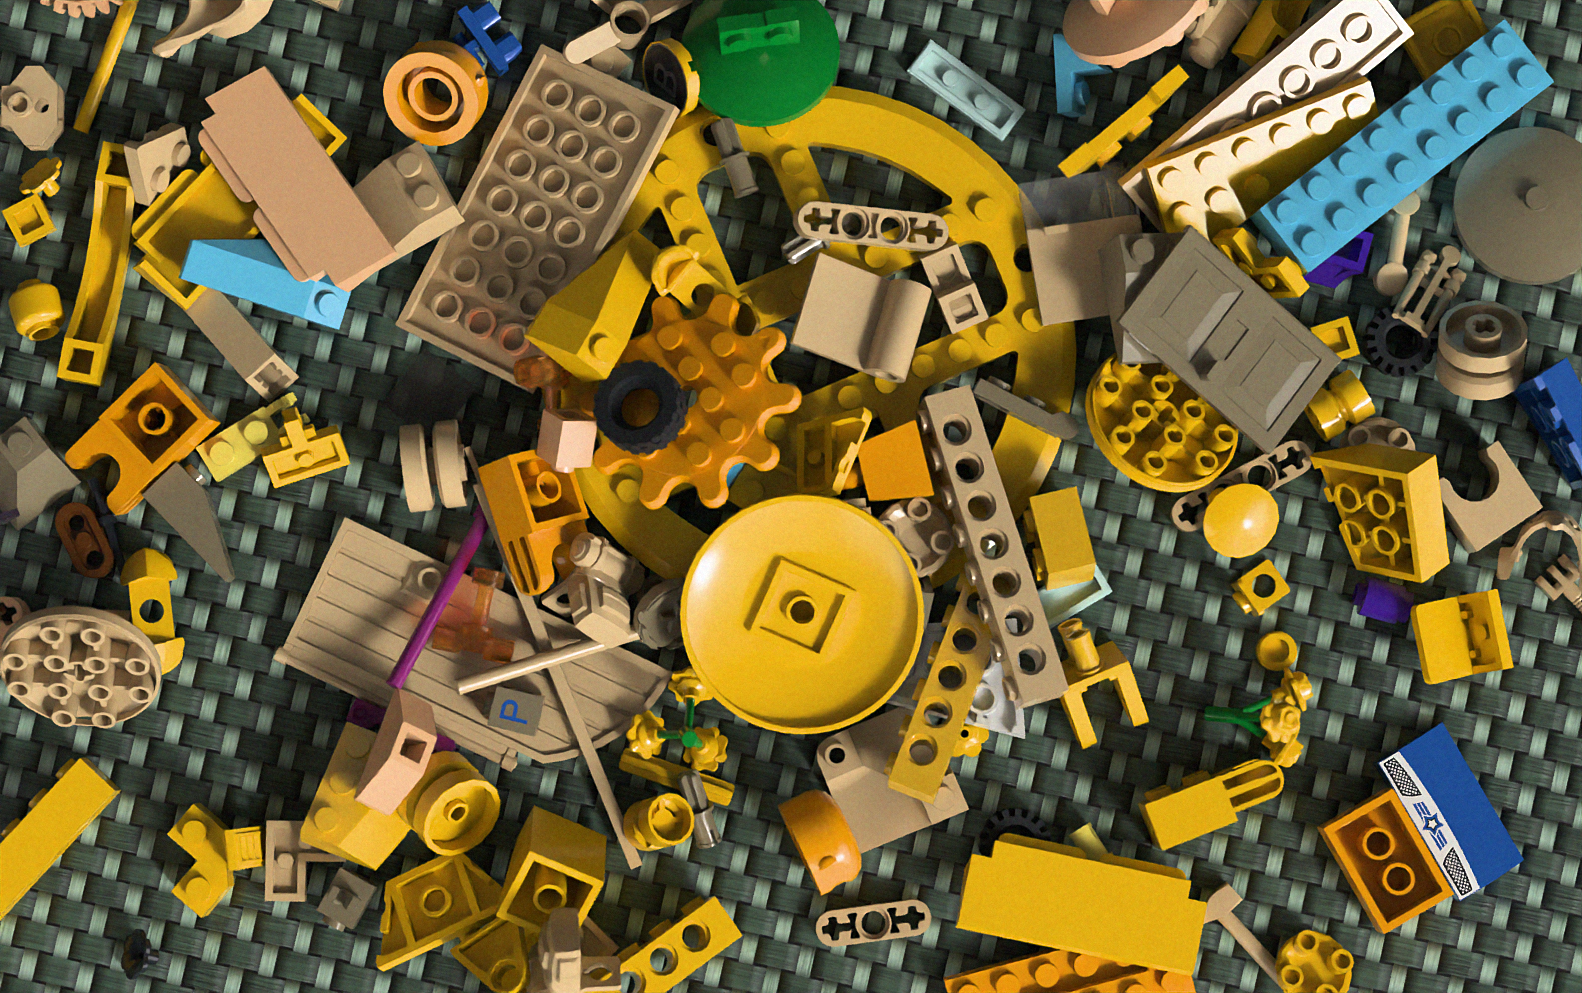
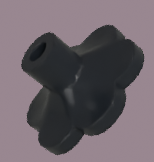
M135 929L133 935L126 937L124 953L121 957V967L123 970H126L127 978L136 980L140 973H145L148 964L155 965L159 960V951L151 948V942L146 938L143 929Z

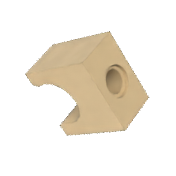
M1499 441L1490 443L1478 451L1479 459L1486 465L1490 474L1489 489L1480 501H1468L1461 498L1453 490L1450 481L1444 477L1439 479L1444 519L1468 554L1479 551L1543 508Z

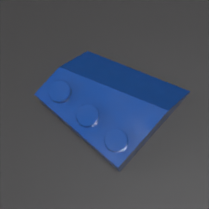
M1566 357L1522 381L1513 393L1569 485L1575 490L1582 488V386Z

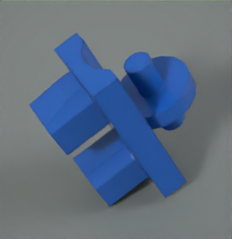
M487 1L471 10L466 5L457 11L459 15L458 20L473 41L469 42L462 32L452 38L453 41L468 50L483 67L484 62L477 54L481 51L499 77L508 72V63L513 61L523 49L511 31L495 42L490 39L486 31L502 21L491 2Z

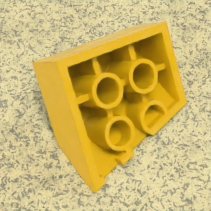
M1366 443L1316 452L1309 456L1314 469L1320 468L1327 486L1323 490L1328 502H1335L1342 519V523L1338 527L1356 570L1423 583L1450 563L1436 454Z
M346 722L300 830L301 842L376 871L406 837L411 828L400 818L397 808L391 815L386 816L353 799L378 733Z

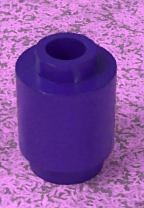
M1367 576L1364 583L1357 582L1351 603L1357 606V614L1391 624H1395L1397 621L1406 623L1413 605L1414 593L1406 591V587L1403 585Z

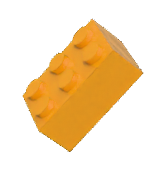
M1393 788L1382 789L1317 827L1375 930L1379 933L1386 934L1454 894Z

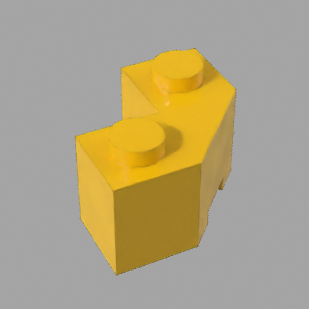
M194 803L167 835L197 860L171 892L202 918L208 916L234 886L233 871H229L226 866L223 832L230 828L203 804Z

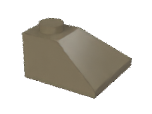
M25 416L0 435V509L15 529L20 531L82 483L35 421Z

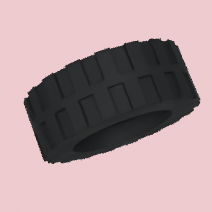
M634 360L632 363L625 362L620 364V367L617 369H612L607 379L601 380L598 385V392L594 395L595 408H593V415L597 418L596 424L598 428L618 448L623 451L628 450L632 454H652L658 449L663 450L668 447L667 444L674 441L679 436L678 432L686 423L684 419L685 415L688 414V406L685 402L687 399L685 392L680 388L679 382L663 367L660 368L651 361L647 363L642 360ZM637 389H649L657 395L659 400V410L656 417L644 426H632L624 420L622 415V404L625 398Z

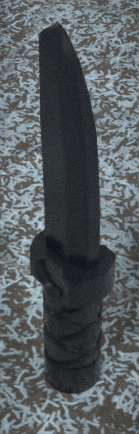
M101 475L88 479L87 482L92 491L91 494L99 516L100 527L105 526L121 576L125 559L114 523L118 522L116 515L108 508V492Z

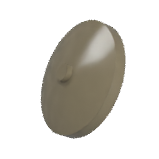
M1520 127L1491 137L1470 155L1454 185L1452 216L1462 245L1482 268L1501 279L1527 285L1556 282L1571 276L1582 268V143L1557 130L1544 127Z

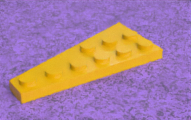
M1365 76L1143 163L1164 233L1184 232V228L1187 225H1191L1209 242L1215 245L1212 239L1221 229L1237 228L1261 207L1379 117L1370 81Z

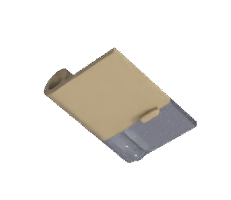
M1123 162L1103 164L1100 166L1099 172L1075 175L1071 178L1060 177L1018 184L1041 326L1110 316L1098 250L1119 234H1143L1139 207L1117 182L1132 169L1124 168Z

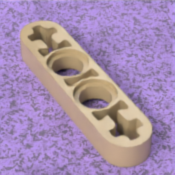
M814 201L800 206L793 217V226L796 232L801 237L811 240L926 252L942 247L949 235L945 220L938 215ZM812 210H815V217L829 219L832 217L831 211H835L832 225L821 224L814 227L813 231L811 230L810 223L804 222V216L811 214ZM848 213L855 214L861 221L862 227L856 236L848 235L842 228V219ZM885 218L895 219L900 226V233L894 240L886 239L881 233L880 226ZM928 222L930 223L931 230L937 231V237L930 239L929 243H927L925 235L913 234L909 236L910 228L921 229L927 227ZM831 227H832L833 234H830V233H829Z
M1292 440L1276 447L1271 454H1263L1204 487L1178 499L1170 510L1172 524L1182 532H1192L1202 528L1205 510L1194 516L1196 523L1191 525L1188 520L1180 521L1178 515L1183 512L1181 505L1186 503L1189 508H1192L1202 503L1203 501L1198 498V495L1201 493L1205 494V500L1208 505L1209 495L1218 485L1227 484L1231 486L1239 483H1249L1248 472L1254 466H1262L1269 472L1270 480L1268 485L1264 487L1269 492L1308 471L1312 465L1309 457L1312 455L1311 449L1302 441ZM1288 448H1291L1293 452L1301 451L1304 455V458L1299 461L1301 468L1296 469L1294 465H1289L1281 469L1280 472L1285 477L1279 480L1277 470L1268 458L1274 456L1275 463H1278L1288 457Z

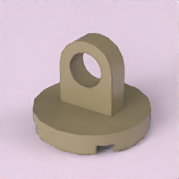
M652 574L644 579L641 588L636 592L639 604L634 612L633 624L640 639L651 649L659 650L657 647L666 646L670 650L684 645L680 609L686 578L679 577L666 580L658 574Z

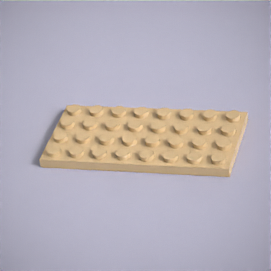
M541 44L457 205L465 222L441 235L395 325L533 394L552 358L523 335L542 304L552 295L571 283V279L577 274L584 272L598 260L600 255L609 249L680 110L668 102L584 63H570L565 60L562 53Z

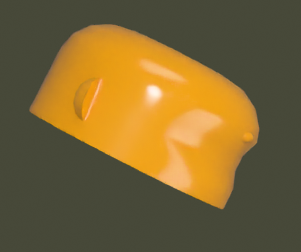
M445 40L417 42L389 70L383 88L384 105L395 126L407 137L429 146H444L462 139L482 117L487 106L489 94L488 80L478 60L468 50ZM435 78L445 83L450 89L452 102H444L434 97L428 90L425 79Z
M813 789L778 804L779 811L794 845L821 896L829 893L837 885L853 881L858 876L862 861L860 850L842 810L831 795L825 791Z

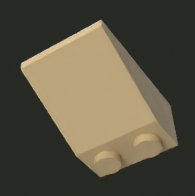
M419 141L385 159L353 188L398 252L397 256L380 269L465 222L431 157Z

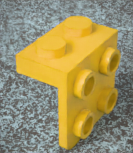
M1498 589L1463 594L1412 606L1410 610L1412 627L1423 678L1427 684H1436L1473 674L1514 667Z

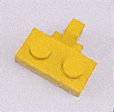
M296 406L281 411L286 432L279 434L280 443L261 448L262 458L274 488L350 464L349 455L337 424L317 431L313 424L304 426Z

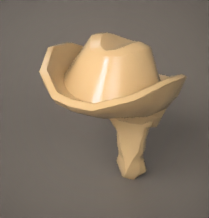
M189 0V9L184 21L168 35L155 42L152 47L153 54L169 58L182 45H187L194 39L201 38L206 33L224 39L246 33L269 12L273 0Z

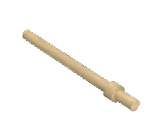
M634 624L630 625V637L620 645L635 640L643 642L636 633ZM588 638L454 679L457 693L460 695L609 648L592 638Z

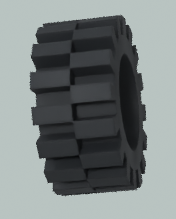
M1394 304L1372 317V320L1365 328L1366 334L1363 336L1362 344L1365 343L1366 349L1364 353L1366 357L1369 356L1372 362L1370 364L1373 368H1379L1381 370L1380 373L1384 375L1390 374L1393 377L1400 378L1413 375L1430 364L1433 360V354L1437 352L1438 345H1436V339L1439 336L1438 331H1434L1433 328L1429 336L1424 338L1418 330L1399 318H1393L1392 313L1397 305ZM1407 304L1403 311L1413 313L1415 306ZM1425 311L1420 317L1421 320L1425 321L1424 325L1428 321V318L1425 316L1427 312ZM1394 326H1405L1415 336V347L1406 356L1395 355L1387 348L1386 335Z
M1006 808L994 813L984 823V827L979 834L978 849L981 856L990 857L991 848L995 840L998 841L1004 832L1013 828L1023 830L1030 838L1051 842V835L1042 819L1034 813L1021 808Z

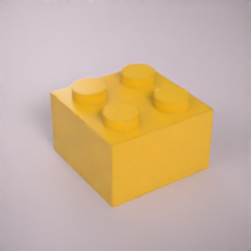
M1077 487L1029 497L1028 510L1023 511L1024 520H1022V525L1027 543H1035L1036 549H1032L1034 557L1032 558V565L1036 580H1044L1047 591L1093 580L1096 561Z

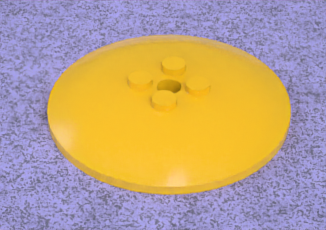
M806 493L786 494L764 499L741 509L720 524L705 540L692 561L685 579L680 609L681 631L684 646L695 673L706 689L725 708L738 717L768 730L790 734H816L843 728L863 719L877 710L898 690L911 670L920 648L924 626V601L921 584L910 556L896 536L877 518L867 511L837 498ZM805 600L811 603L814 607L812 617L805 621L795 619L790 611L795 602Z

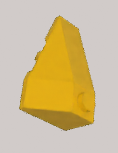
M636 229L629 231L600 255L598 260L589 268L571 279V283L547 299L540 307L523 336L583 383L607 379L625 349L652 284V261L655 253L661 249Z

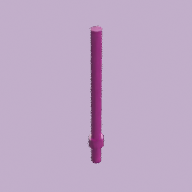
M480 503L473 514L475 520L386 681L389 686L401 690L489 528Z

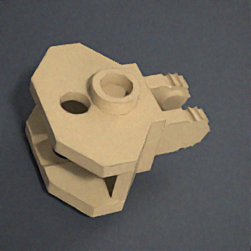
M25 66L10 86H2L0 90V127H4L8 131H14L23 144L32 151H48L64 132L65 92L43 66ZM49 104L48 110L42 113L43 106Z

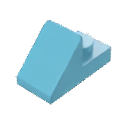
M1053 34L1057 113L1069 117L1086 116V105L1090 101V91L1087 82L1084 81V76L1113 72L1106 65L1092 64L1080 59L1066 42L1064 34Z

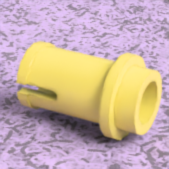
M1090 822L1069 835V838L1072 839L1076 847L1081 848L1086 853V859L1098 861L1104 854L1114 855L1112 851L1108 853Z

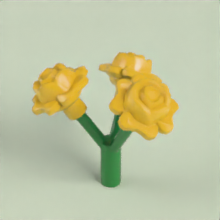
M688 666L682 671H674L672 673V680L668 683V688L675 693L676 700L686 705L684 725L679 730H665L663 718L656 717L650 710H645L641 715L635 714L632 716V723L626 731V737L630 742L629 749L632 752L639 753L643 759H649L651 755H659L662 743L666 739H681L686 747L683 760L686 763H692V769H696L698 772L704 769L713 772L718 769V762L721 763L727 760L725 749L728 744V738L720 735V730L716 726L708 729L701 727L692 728L694 706L701 701L712 699L713 695L703 685L693 666Z
M1284 667V678L1281 680V687L1270 691L1271 695L1242 708L1206 706L1204 713L1205 721L1241 725L1262 739L1261 743L1270 749L1271 762L1278 766L1291 767L1292 764L1296 763L1299 755L1302 754L1301 749L1304 747L1296 738L1300 729V709L1302 712L1306 711V700L1313 697L1311 692L1312 685L1304 672L1297 671L1292 673L1288 667ZM1262 708V712H1261V713H1252V712H1254V711H1256V710ZM1250 721L1261 722V727L1265 729L1267 732H1265L1264 730H1262Z

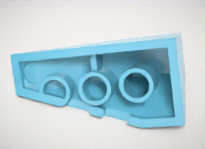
M190 239L178 276L180 279L337 330L340 328L351 291L346 292L335 286L328 275H325L318 282L311 279L306 282L295 280L267 239Z

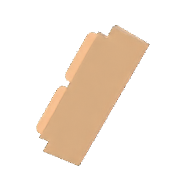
M263 66L205 98L215 114L201 122L204 128L198 135L199 143L238 199L243 202L256 201L259 208L254 212V222L295 280L306 282L311 279L318 282L325 275H328L335 286L350 292L398 255L396 249L267 67Z

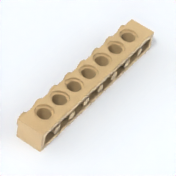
M969 384L926 396L918 406L919 411H916L917 424L922 434L927 433L931 448L928 449L929 461L933 471H939L944 485L940 487L941 498L945 508L952 510L956 522L952 526L954 539L959 548L964 547L968 562L965 563L967 579L971 586L976 585L980 600L977 601L980 619L983 624H989L993 637V639L989 640L991 654L996 663L1001 662L1005 677L1002 678L1004 694L1008 701L1013 700L1016 710L1062 697L1069 691V687L971 386ZM947 426L957 428L961 433L962 440L959 442L949 441L943 433V428ZM957 464L968 465L973 470L974 479L964 480L960 478L956 473L955 466ZM973 501L981 503L986 510V517L976 518L972 516L968 510V503ZM984 539L993 541L998 547V555L988 556L983 553L980 541ZM1001 577L1007 580L1011 588L1010 594L1003 595L998 593L993 587V578ZM1013 615L1018 617L1023 624V631L1021 633L1011 632L1005 625L1006 616ZM1018 654L1030 655L1035 661V670L1028 672L1021 669L1017 662Z

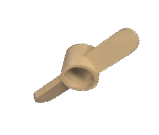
M647 0L641 4L635 1L621 2L614 7L608 20L567 41L563 47V56L566 61L579 64L614 45L621 49H633L642 43L650 24L690 4L693 0ZM621 16L632 17L640 24L641 31L636 34L623 33L616 26L615 19Z

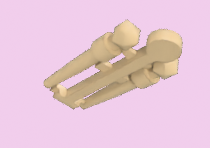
M1445 246L1440 251L1439 259L1441 264L1439 266L1433 265L1437 259V254L1429 249L1421 254L1419 261L1412 270V277L1392 313L1393 318H1399L1418 330L1424 338L1429 336L1450 300L1456 297L1460 290V285L1466 278V273L1458 268L1454 269L1450 275L1446 272L1448 267L1455 266L1461 259L1459 250L1454 246ZM1430 270L1434 273L1431 281L1426 279ZM1442 279L1447 280L1442 289L1438 287ZM1420 284V286L1426 289L1413 313L1409 311L1404 312V308ZM1434 294L1439 297V300L1426 325H1424L1425 321L1421 320L1420 317Z

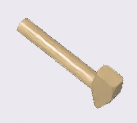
M1225 881L1207 897L1206 902L1208 903L1203 924L1217 919L1280 987L1275 969L1276 959L1231 911L1243 899Z

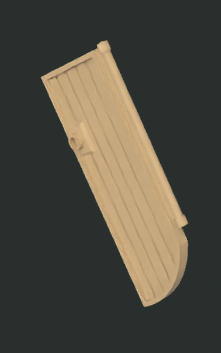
M345 517L287 637L284 647L279 646L273 660L283 665L288 664L368 703L387 710L395 688L389 686L386 681L448 570L449 565ZM464 573L401 689L432 705L436 733L455 741V744L500 764L501 768L510 772L517 766L518 758L515 757L517 751L543 764L564 761L583 755L548 668L459 695L457 693L454 679L541 653L520 600ZM537 608L554 649L590 638L573 624ZM620 646L561 663L595 749L606 745L630 728L633 715H641L643 711L649 710L666 688L673 671ZM503 685L544 695L545 700L536 735L530 736L487 725L489 716L482 715L487 692L495 693L496 686Z

